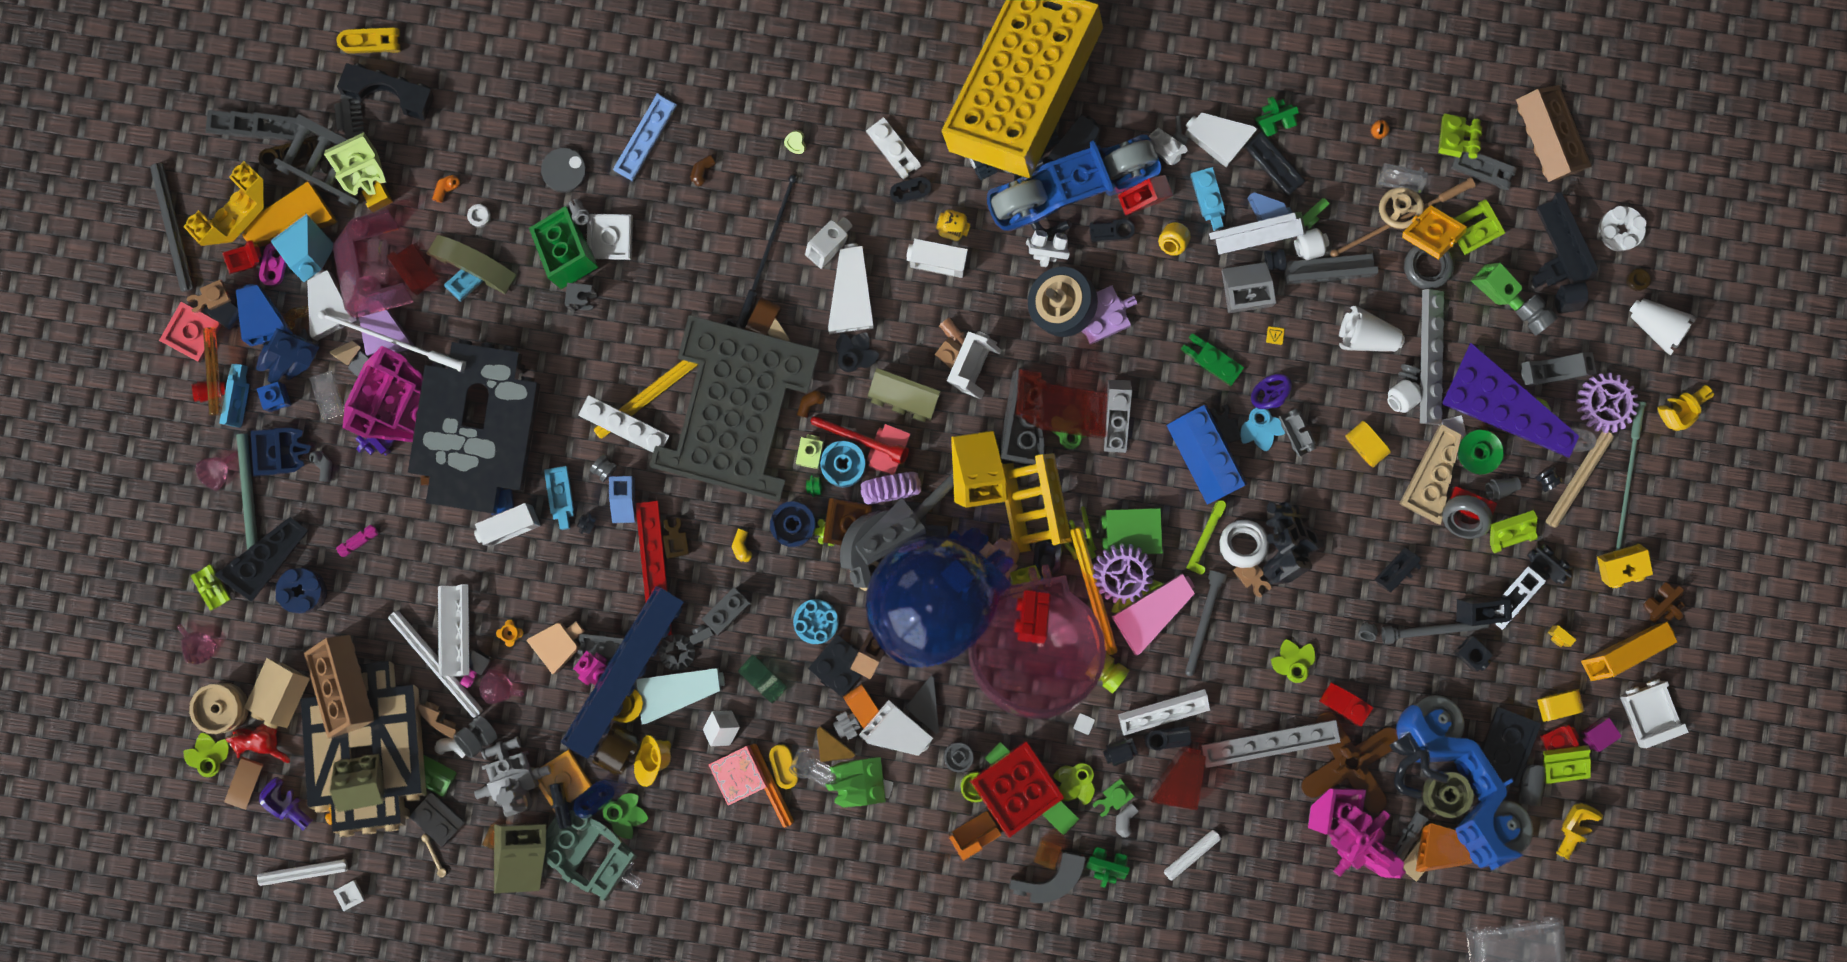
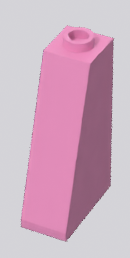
M1183 574L1176 576L1111 616L1134 655L1140 654L1195 594L1192 590L1195 586L1188 576L1184 577Z

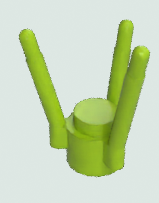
M1082 506L1081 512L1088 539L1087 547L1090 557L1093 559L1096 557L1094 551L1097 549L1093 543L1085 507ZM1070 520L1069 523L1071 528H1075L1076 526L1074 521ZM1064 543L1065 547L1072 554L1073 559L1077 560V553L1069 543Z

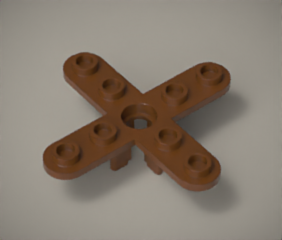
M1320 714L1316 718L1315 723L1336 720L1340 743L1327 745L1335 759L1306 776L1301 783L1302 792L1308 797L1315 798L1348 779L1353 789L1366 790L1364 806L1368 811L1374 813L1382 811L1386 806L1387 800L1367 766L1392 751L1389 745L1398 740L1397 730L1390 727L1383 728L1354 746L1333 714ZM1354 756L1358 760V766L1351 770L1348 765H1345V761L1347 758L1350 759Z

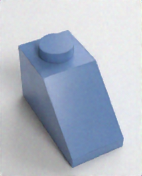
M1255 192L1248 197V201L1258 221L1292 213L1289 207L1286 208L1283 202Z

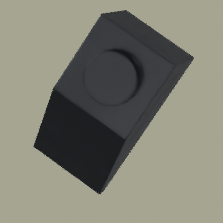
M1487 597L1457 599L1456 621L1469 626L1510 622L1511 600Z

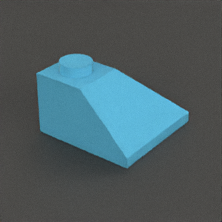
M307 214L271 240V243L289 268L303 282L323 268L335 247V244Z

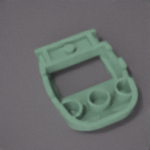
M569 810L572 826L560 829L555 817L546 830L545 861L552 868H555L568 883L571 882L587 893H594L600 896V899L603 901L609 900V896L633 860L638 856L617 834L600 822L578 811ZM602 834L615 845L591 881H588L576 870L599 835Z

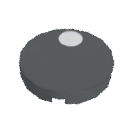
M558 148L545 156L541 165V174L544 182L551 189L557 192L568 193L583 183L586 177V166L582 157L576 151L569 148Z

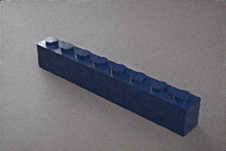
M655 587L561 740L563 745L587 759L590 755L593 756L599 748L598 742L602 735L605 736L611 728L610 722L614 716H618L623 708L622 702L626 696L629 697L634 691V683L638 676L641 677L645 673L647 661L657 653L659 649L658 643L661 638H665L671 629L669 625L672 620L678 618L681 614L683 601L664 589Z

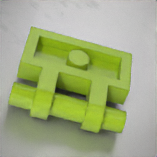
M1444 113L1441 122L1438 153L1460 158L1464 151L1469 153V158H1477L1481 148V143L1479 142V137L1482 135L1481 121L1473 119L1472 125L1469 126L1465 125L1466 118ZM1464 136L1470 137V141H1465Z

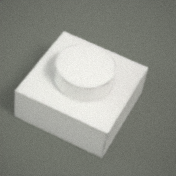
M356 880L333 891L343 911L366 900Z

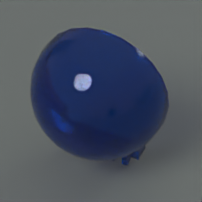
M975 526L970 528L963 536L954 530L948 537L923 536L906 541L895 547L877 565L870 578L866 592V616L873 637L890 658L900 664L911 667H930L945 663L961 655L975 644L986 631L994 617L999 596L1012 585L1004 574L1012 568L1014 559L1006 556V552L1001 549H997L986 559L980 551L988 543V536L983 533L981 534L980 529Z

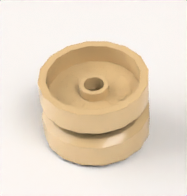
M232 683L210 684L201 687L193 695L189 713L192 722L199 730L205 733L220 734L238 729L245 722L249 710L245 709L244 706L248 699L241 688Z

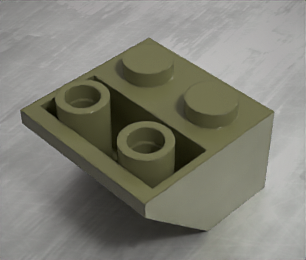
M379 754L334 762L330 793L337 812L383 804L384 782Z

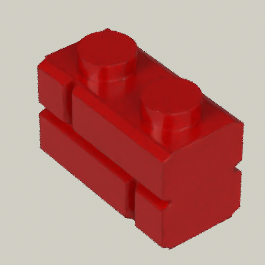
M1025 590L1022 596L1017 598L1016 611H1020L1019 619H1015L1014 632L1018 633V641L1045 643L1048 633L1051 594Z

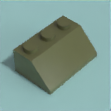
M876 368L868 393V398L872 399V404L883 407L884 404L892 406V411L902 415L905 412L913 414V419L924 423L926 419L931 421L940 397V391L878 368Z

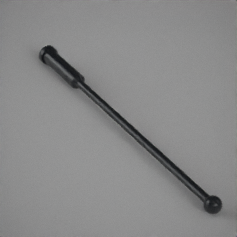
M794 174L789 176V185L752 289L747 293L739 319L737 320L742 327L747 325L746 323L757 295V285L793 184L797 182V176Z

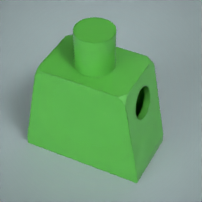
M1501 263L1485 264L1471 280L1497 305L1509 304L1514 310H1517L1525 302L1518 295L1522 290V286Z

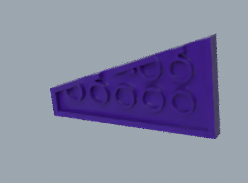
M1470 343L1443 400V405L1570 458L1579 435Z

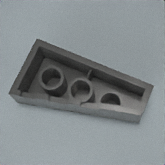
M1015 370L1012 373L999 448L1001 460L1033 465L1036 464L1035 456L1044 454L1038 373Z

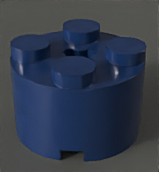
M794 501L786 502L773 512L770 519V530L774 538L782 545L791 548L801 547L813 538L816 531V520L811 510L804 504ZM791 519L799 522L794 531L792 528L787 527L791 523Z
M294 568L287 570L279 578L276 585L277 602L285 610L292 613H311L320 608L327 597V586L322 576L310 569ZM300 587L305 591L304 595L298 592Z

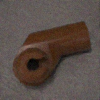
M813 390L804 395L801 399L797 416L808 418L811 406L816 403L823 404L825 394L819 390Z

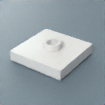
M589 214L587 243L592 250L594 258L632 260L633 215Z

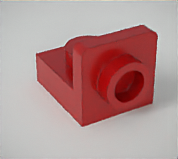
M1563 724L1540 735L1547 751L1579 746L1577 741L1579 735L1575 728L1570 727V725Z

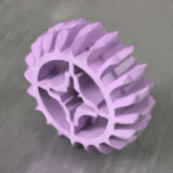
M1602 373L1598 374L1597 379L1595 377L1589 378L1590 384L1586 382L1582 385L1585 390L1578 392L1583 398L1576 400V403L1582 404V407L1578 408L1577 411H1584L1585 414L1581 416V420L1589 419L1586 425L1591 427L1595 424L1594 431L1596 432L1601 428L1604 433H1608L1609 430L1612 433L1617 432L1618 427L1624 429L1626 428L1625 423H1632L1630 416H1636L1637 414L1632 408L1639 405L1637 402H1633V399L1637 398L1638 395H1631L1630 391L1634 390V387H1626L1628 384L1627 379L1620 382V375H1616L1613 378L1612 373H1607L1606 376ZM1602 385L1613 387L1618 393L1610 394L1607 389H1603ZM1594 391H1595V392H1596L1595 397H1596V399H1597V403H1596V405L1592 408V403H1591V402H1592V396H1593V393H1594ZM1615 398L1611 401L1608 407L1605 406L1600 408L1608 399L1610 400ZM1622 399L1623 409L1621 414H1619L1618 403ZM1605 412L1608 417L1611 416L1613 421L1601 419L1596 414Z
M915 472L878 477L864 481L861 484V495L866 504L898 500L918 495L921 492V482L918 473Z
M1123 543L1120 544V549H1116L1112 545L1110 553L1104 549L1103 554L1105 557L1098 556L1097 561L1099 563L1093 565V568L1096 570L1093 578L1097 579L1095 585L1099 587L1100 594L1105 593L1104 596L1107 600L1113 596L1114 603H1117L1119 598H1121L1123 604L1126 603V598H1130L1131 602H1134L1135 595L1142 598L1141 590L1148 592L1149 587L1147 584H1152L1153 582L1149 576L1154 575L1153 569H1150L1152 562L1147 560L1148 555L1146 553L1141 554L1142 551L1139 547L1133 551L1132 544H1129L1127 549H1125ZM1122 559L1120 563L1112 564L1114 561ZM1131 560L1141 567V574L1131 569ZM1125 569H1126V572H1127V573H1124L1123 576H1121V579H1120V575H1119V574H1122L1123 571H1125ZM1105 574H1109L1110 577L1116 579L1115 587L1105 580ZM1128 583H1134L1132 586L1124 588Z

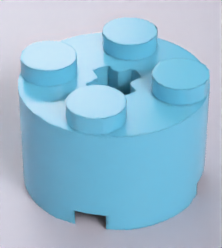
M838 441L830 444L823 451L820 466L827 481L837 487L844 488L855 485L861 480L865 473L866 461L863 452L857 445L848 441ZM840 459L843 460V461H845L846 459L848 460V462H847L848 468H847V469H845V468L839 469V468H838V467H839V462H838V461H839Z

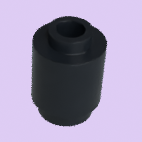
M1124 738L1106 745V750L1103 751L1107 764L1112 763L1114 767L1133 760V757L1137 756L1138 752L1132 738L1128 740Z

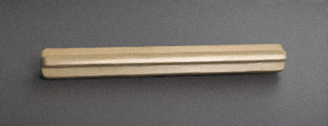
M1602 431L1546 519L1548 525L1554 528L1558 527L1613 440L1614 435L1612 433H1604Z

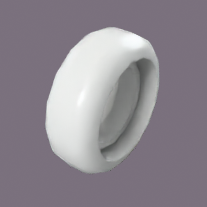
M1237 520L1230 523L1222 531L1219 541L1220 551L1225 560L1231 565L1240 568H1251L1258 565L1266 557L1269 548L1268 535L1264 528L1256 522ZM1239 533L1250 534L1257 542V549L1251 554H1240L1233 549L1231 544L1232 538Z

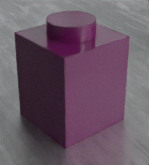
M1602 717L1581 732L1584 736L1582 739L1584 744L1588 745L1590 750L1593 749V751L1597 752L1602 751L1622 737L1610 718Z

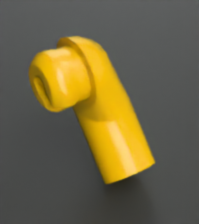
M738 529L732 543V550L740 562H749L752 558V553L744 545L748 532Z

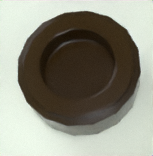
M1642 268L1631 271L1627 276V284L1634 291L1646 289L1651 282L1649 272Z

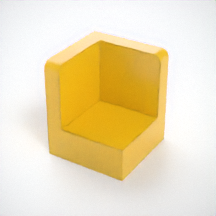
M376 180L374 181L376 194L368 195L364 190L361 191L367 201L368 209L372 212L393 203L384 184Z

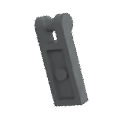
M1464 151L1460 158L1454 157L1450 169L1493 184L1500 189H1510L1512 184L1510 180L1512 176H1515L1517 168L1479 153L1475 159L1469 158V153ZM1498 171L1503 172L1502 178L1496 177Z

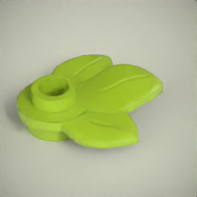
M1284 640L1280 647L1281 657L1271 659L1272 667L1278 674L1286 675L1290 681L1301 683L1308 677V668L1315 661L1314 648L1312 644H1307L1299 649L1292 641ZM1296 667L1301 670L1299 676L1293 674V669Z
M202 732L196 740L195 749L183 751L184 759L189 766L197 768L202 776L213 777L219 772L220 763L228 756V742L223 739L215 743L211 736ZM207 762L212 763L213 767L211 770L206 768Z
M1079 763L1074 767L1065 765L1055 772L1053 777L1061 782L1059 791L1064 797L1061 801H1071L1078 797L1082 804L1087 805L1092 800L1095 788L1091 782L1094 772L1090 765L1086 763ZM1084 771L1087 776L1082 779L1078 776V773Z

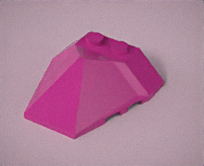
M381 346L364 363L344 408L343 428L364 438L413 442L423 381L422 374L414 369L404 356Z

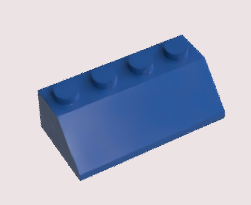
M1203 405L1166 425L1207 505L1247 485L1207 405Z

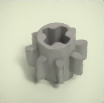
M845 711L836 716L838 721L833 723L840 738L846 736L849 740L858 735L856 730L861 727L853 713L848 715Z

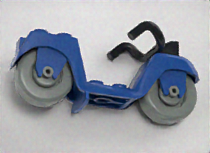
M1144 134L1108 148H1101L1100 145L1096 146L1094 141H1090V148L1049 163H1047L1045 158L1040 159L1031 179L1015 174L1014 181L990 189L987 193V204L993 220L1002 230L1012 231L1031 225L1034 231L1043 230L1047 232L1049 238L1055 236L1056 233L1070 229L1072 223L1070 220H1066L1054 227L1045 229L1039 223L1040 220L1072 203L1106 192L1108 196H1112L1126 191L1149 178L1157 177L1161 171V163L1151 139Z
M1428 696L1415 705L1408 706L1401 713L1396 727L1398 740L1389 745L1396 753L1406 756L1398 765L1395 773L1394 785L1396 789L1404 795L1419 799L1422 791L1408 787L1403 783L1407 768L1414 762L1420 763L1422 773L1426 777L1447 783L1449 775L1432 770L1430 762L1454 761L1459 774L1468 780L1474 795L1478 798V802L1455 829L1458 840L1469 851L1471 860L1479 868L1490 867L1491 870H1494L1522 857L1524 854H1521V852L1532 841L1533 824L1528 813L1520 805L1511 801H1503L1507 794L1505 786L1512 783L1513 779L1511 778L1503 783L1479 745L1473 740L1461 738L1465 726L1461 710L1453 701L1443 696Z

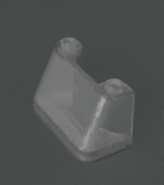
M1557 916L1543 917L1544 922L1538 919L1535 922L1494 928L1489 926L1486 929H1477V927L1465 928L1470 962H1566L1564 920Z

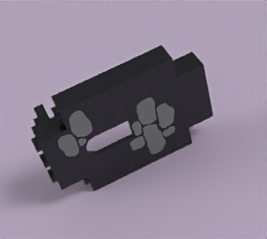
M459 339L458 343H451L449 357L466 362L463 372H459L457 369L449 366L445 369L446 365L432 362V366L425 365L407 473L430 476L426 503L497 514L501 488L521 491L524 489L540 384L534 382L535 378L521 376V380H519V373L524 374L525 365L521 364L523 354L517 352V348L503 346V350L494 349L495 345L489 343H481V346L472 345L473 341ZM476 383L484 384L489 391L483 429L462 426L467 392Z

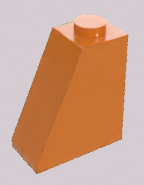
M1433 823L1423 827L1416 865L1417 872L1473 863L1469 851L1458 840L1456 830Z

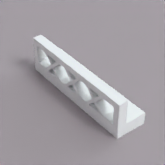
M468 584L438 586L439 677L469 675Z

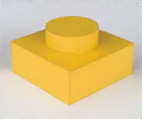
M1559 625L1552 626L1547 632L1552 636L1551 640L1559 647H1571L1576 641L1574 637Z

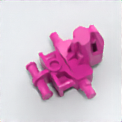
M1353 806V809L1345 819L1340 817L1338 820L1340 825L1329 835L1332 838L1331 845L1338 849L1337 853L1342 858L1334 872L1341 877L1350 866L1359 869L1365 865V867L1381 877L1401 879L1406 873L1403 868L1404 862L1392 850L1382 845L1385 838L1382 828L1390 815L1383 810L1373 820L1370 815Z

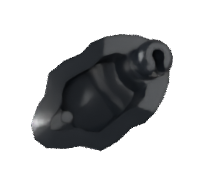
M1051 539L1036 542L1034 547L1033 565H1036L1041 580L1045 583L1054 579L1062 564L1063 546L1062 544L1052 545Z

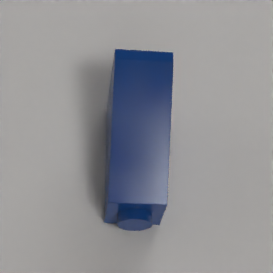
M249 284L245 285L242 289L236 290L241 339L250 347L270 341L276 328L293 334L267 293L258 285Z

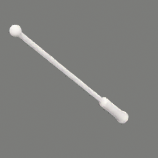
M324 310L318 313L320 319H329L428 356L430 360L455 368L459 372H463L466 367L465 361H459L435 351L428 352L328 315Z

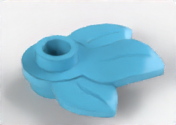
M1258 408L1250 412L1249 420L1242 425L1240 430L1243 444L1254 440L1255 444L1263 451L1270 449L1274 435L1280 436L1285 434L1280 419L1271 416L1268 409ZM1258 414L1264 417L1263 422L1256 420Z

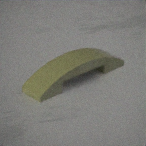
M437 235L427 251V255L446 265L450 263L485 281L486 285L505 295L516 278L515 273L492 258L465 244L441 235Z

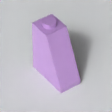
M367 296L362 298L361 302H356L361 327L414 346L382 300L376 298V296ZM362 332L365 353L369 357L381 346L394 352L410 350Z

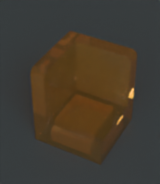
M1040 838L1032 859L1033 862L1055 870L1062 846Z

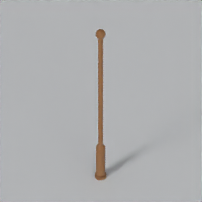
M1470 177L1457 186L1439 194L1438 198L1424 205V210L1430 205L1432 206L1440 201L1445 202L1470 188L1476 187L1474 180ZM1409 212L1398 218L1397 222H1402L1416 213ZM1386 224L1338 250L1334 249L1330 252V256L1338 257L1340 253L1381 233L1391 226Z

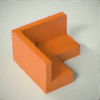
M985 811L948 835L964 861L982 850L983 846L1001 836V833L989 813Z

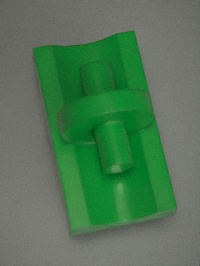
M1272 96L1267 99L1268 105L1262 107L1263 112L1266 114L1254 118L1256 125L1261 127L1264 135L1271 136L1278 132L1275 124L1276 121L1282 120L1285 129L1297 126L1295 114L1299 113L1297 106L1293 107L1292 104L1279 108L1285 105L1284 100L1276 101Z
M1096 847L1092 856L1087 861L1086 869L1095 871L1093 878L1101 880L1100 887L1105 888L1107 882L1115 884L1117 878L1125 880L1130 869L1127 867L1128 856L1116 853L1113 863L1105 861L1107 850Z

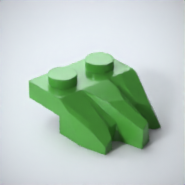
M881 757L844 761L829 767L831 773L836 774V778L825 785L828 791H838V796L835 798L834 803L845 808L886 802Z

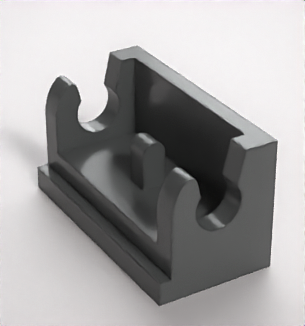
M567 283L565 306L574 312L576 310L590 311L594 307L591 305L586 306L588 303L587 297L591 299L597 298L598 291L592 285Z
M580 634L579 641L581 643L578 654L583 656L587 650L593 655L598 652L606 659L611 660L624 638Z

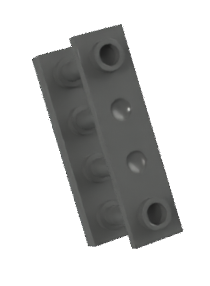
M298 114L294 124L298 125V132L283 161L275 159L274 164L278 165L276 169L287 175L292 172L340 197L339 202L349 207L351 204L357 205L359 200L353 198V194L347 191L343 193L332 187L336 180V171L333 167L324 182L312 177L327 145L330 146L331 143L338 145L348 139ZM313 133L319 136L317 139L319 142L306 168L302 172L291 166L306 135Z

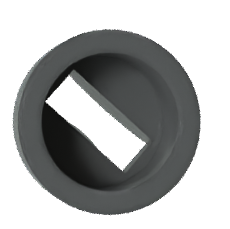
M1368 622L1363 623L1359 629L1358 636L1365 641L1376 640L1378 633L1376 625L1374 623L1372 625L1368 624Z

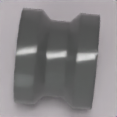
M603 454L595 461L589 471L592 474H597L604 483L614 473L617 465L610 463L608 457Z

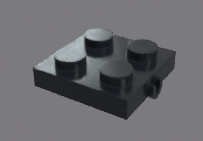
M836 634L808 669L821 679L820 682L826 687L829 686L843 698L861 676V674L851 669L859 649L853 644L849 645Z

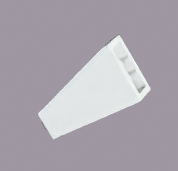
M847 244L844 246V249H840L828 325L829 334L874 328L862 246L858 247V244Z

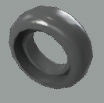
M1414 246L1408 251L1404 259V271L1407 279L1420 289L1433 290L1441 287L1449 280L1453 272L1451 253L1447 251L1439 259L1441 263L1439 274L1433 278H1426L1418 272L1416 261L1421 254L1427 252Z
M1460 495L1450 499L1444 506L1442 515L1445 527L1452 534L1466 539H1475L1485 535L1491 528L1493 519L1490 507L1483 500L1469 495ZM1459 510L1471 511L1479 517L1480 521L1476 524L1464 523L1456 518L1455 512Z

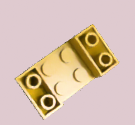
M245 161L236 166L229 176L240 190L232 194L228 203L215 213L214 218L210 220L198 210L188 218L183 226L201 246L234 242L264 209L263 178Z

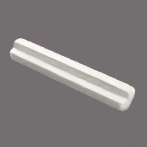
M1211 830L1166 868L1164 874L1169 880H1174L1221 840L1220 835L1215 830Z

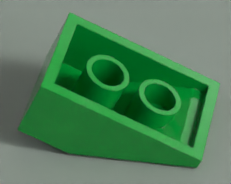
M567 206L529 228L546 275L558 288L563 289L567 286V283H573L598 268L592 250L588 246L578 225L573 222L572 214Z

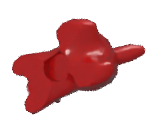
M264 723L256 727L254 731L246 728L233 730V735L225 738L226 742L230 743L237 758H240L241 754H244L246 750H251L259 754H270L285 763H290L289 757L277 749V729L266 726Z

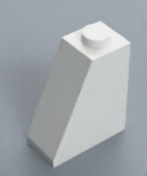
M1201 113L1197 118L1193 116L1186 124L1188 129L1185 135L1227 167L1257 129L1254 126Z
M320 270L312 276L313 278L307 280L310 336L317 341L345 327V325L326 318L320 319L318 313L321 310L326 311L328 315L350 323L357 320L333 273L328 270Z
M889 700L859 734L868 744L918 756L929 748L933 740L923 728Z

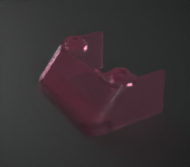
M388 209L352 219L333 243L344 309L354 318L413 303V298L403 283L381 288V284L376 277H363L356 241L399 230L396 221Z

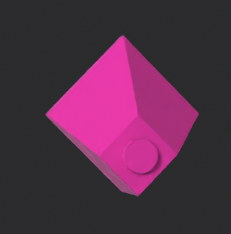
M1329 789L1311 805L1308 828L1324 834H1332L1340 825L1338 823L1340 817L1345 819L1353 809V806L1363 811L1366 790Z

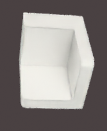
M712 711L703 731L710 746H729L740 727L732 711Z

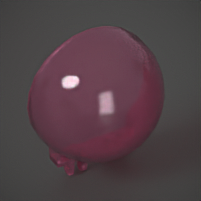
M1042 565L1043 580H1038L1035 567H1030L1028 569L1030 582L1009 586L1005 572L998 573V581L1000 583L998 588H994L992 576L985 575L986 590L978 591L975 598L979 613L971 628L968 644L969 664L977 685L984 695L996 706L1015 716L1029 719H1046L1071 711L1081 704L1095 689L1104 670L1106 656L1105 640L1097 618L1084 602L1070 592L1066 575L1052 578L1048 565ZM1025 590L1051 594L1047 639L1043 644L1018 641V633L1014 632L1015 619H1019L1020 611H1016L1017 598L1021 597Z

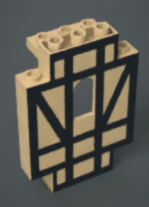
M390 661L359 664L374 718L373 722L361 729L328 739L317 698L301 699L307 807L315 809L316 813L328 812L331 807L332 832L340 834V837L354 836V832L362 831V834L377 833L376 829L385 828L387 832L397 831L399 826H406L405 819L410 818V809L405 808L404 798H406V801L420 800V796H426L421 717L417 709L418 704H420L419 690L414 685L396 687L394 664ZM372 745L373 755L379 754L384 782L383 804L337 812L330 793L334 762L351 759L352 747Z

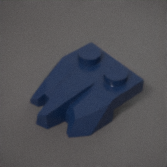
M276 328L268 345H264L258 357L256 370L265 371L269 369L267 381L270 384L278 382L284 374L289 381L309 368L319 346L314 342Z
M274 428V430L251 431L253 475H280L295 472L303 467L304 463L298 459V455L309 453L311 448L310 445L297 442V438L302 436L303 430Z

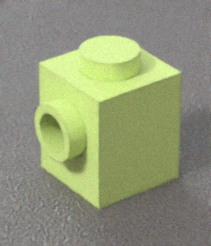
M807 434L806 438L801 437L796 465L819 469L824 442L819 441V436Z

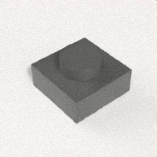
M702 625L692 630L694 635L689 638L692 644L696 645L715 634L710 627L706 628L705 625Z

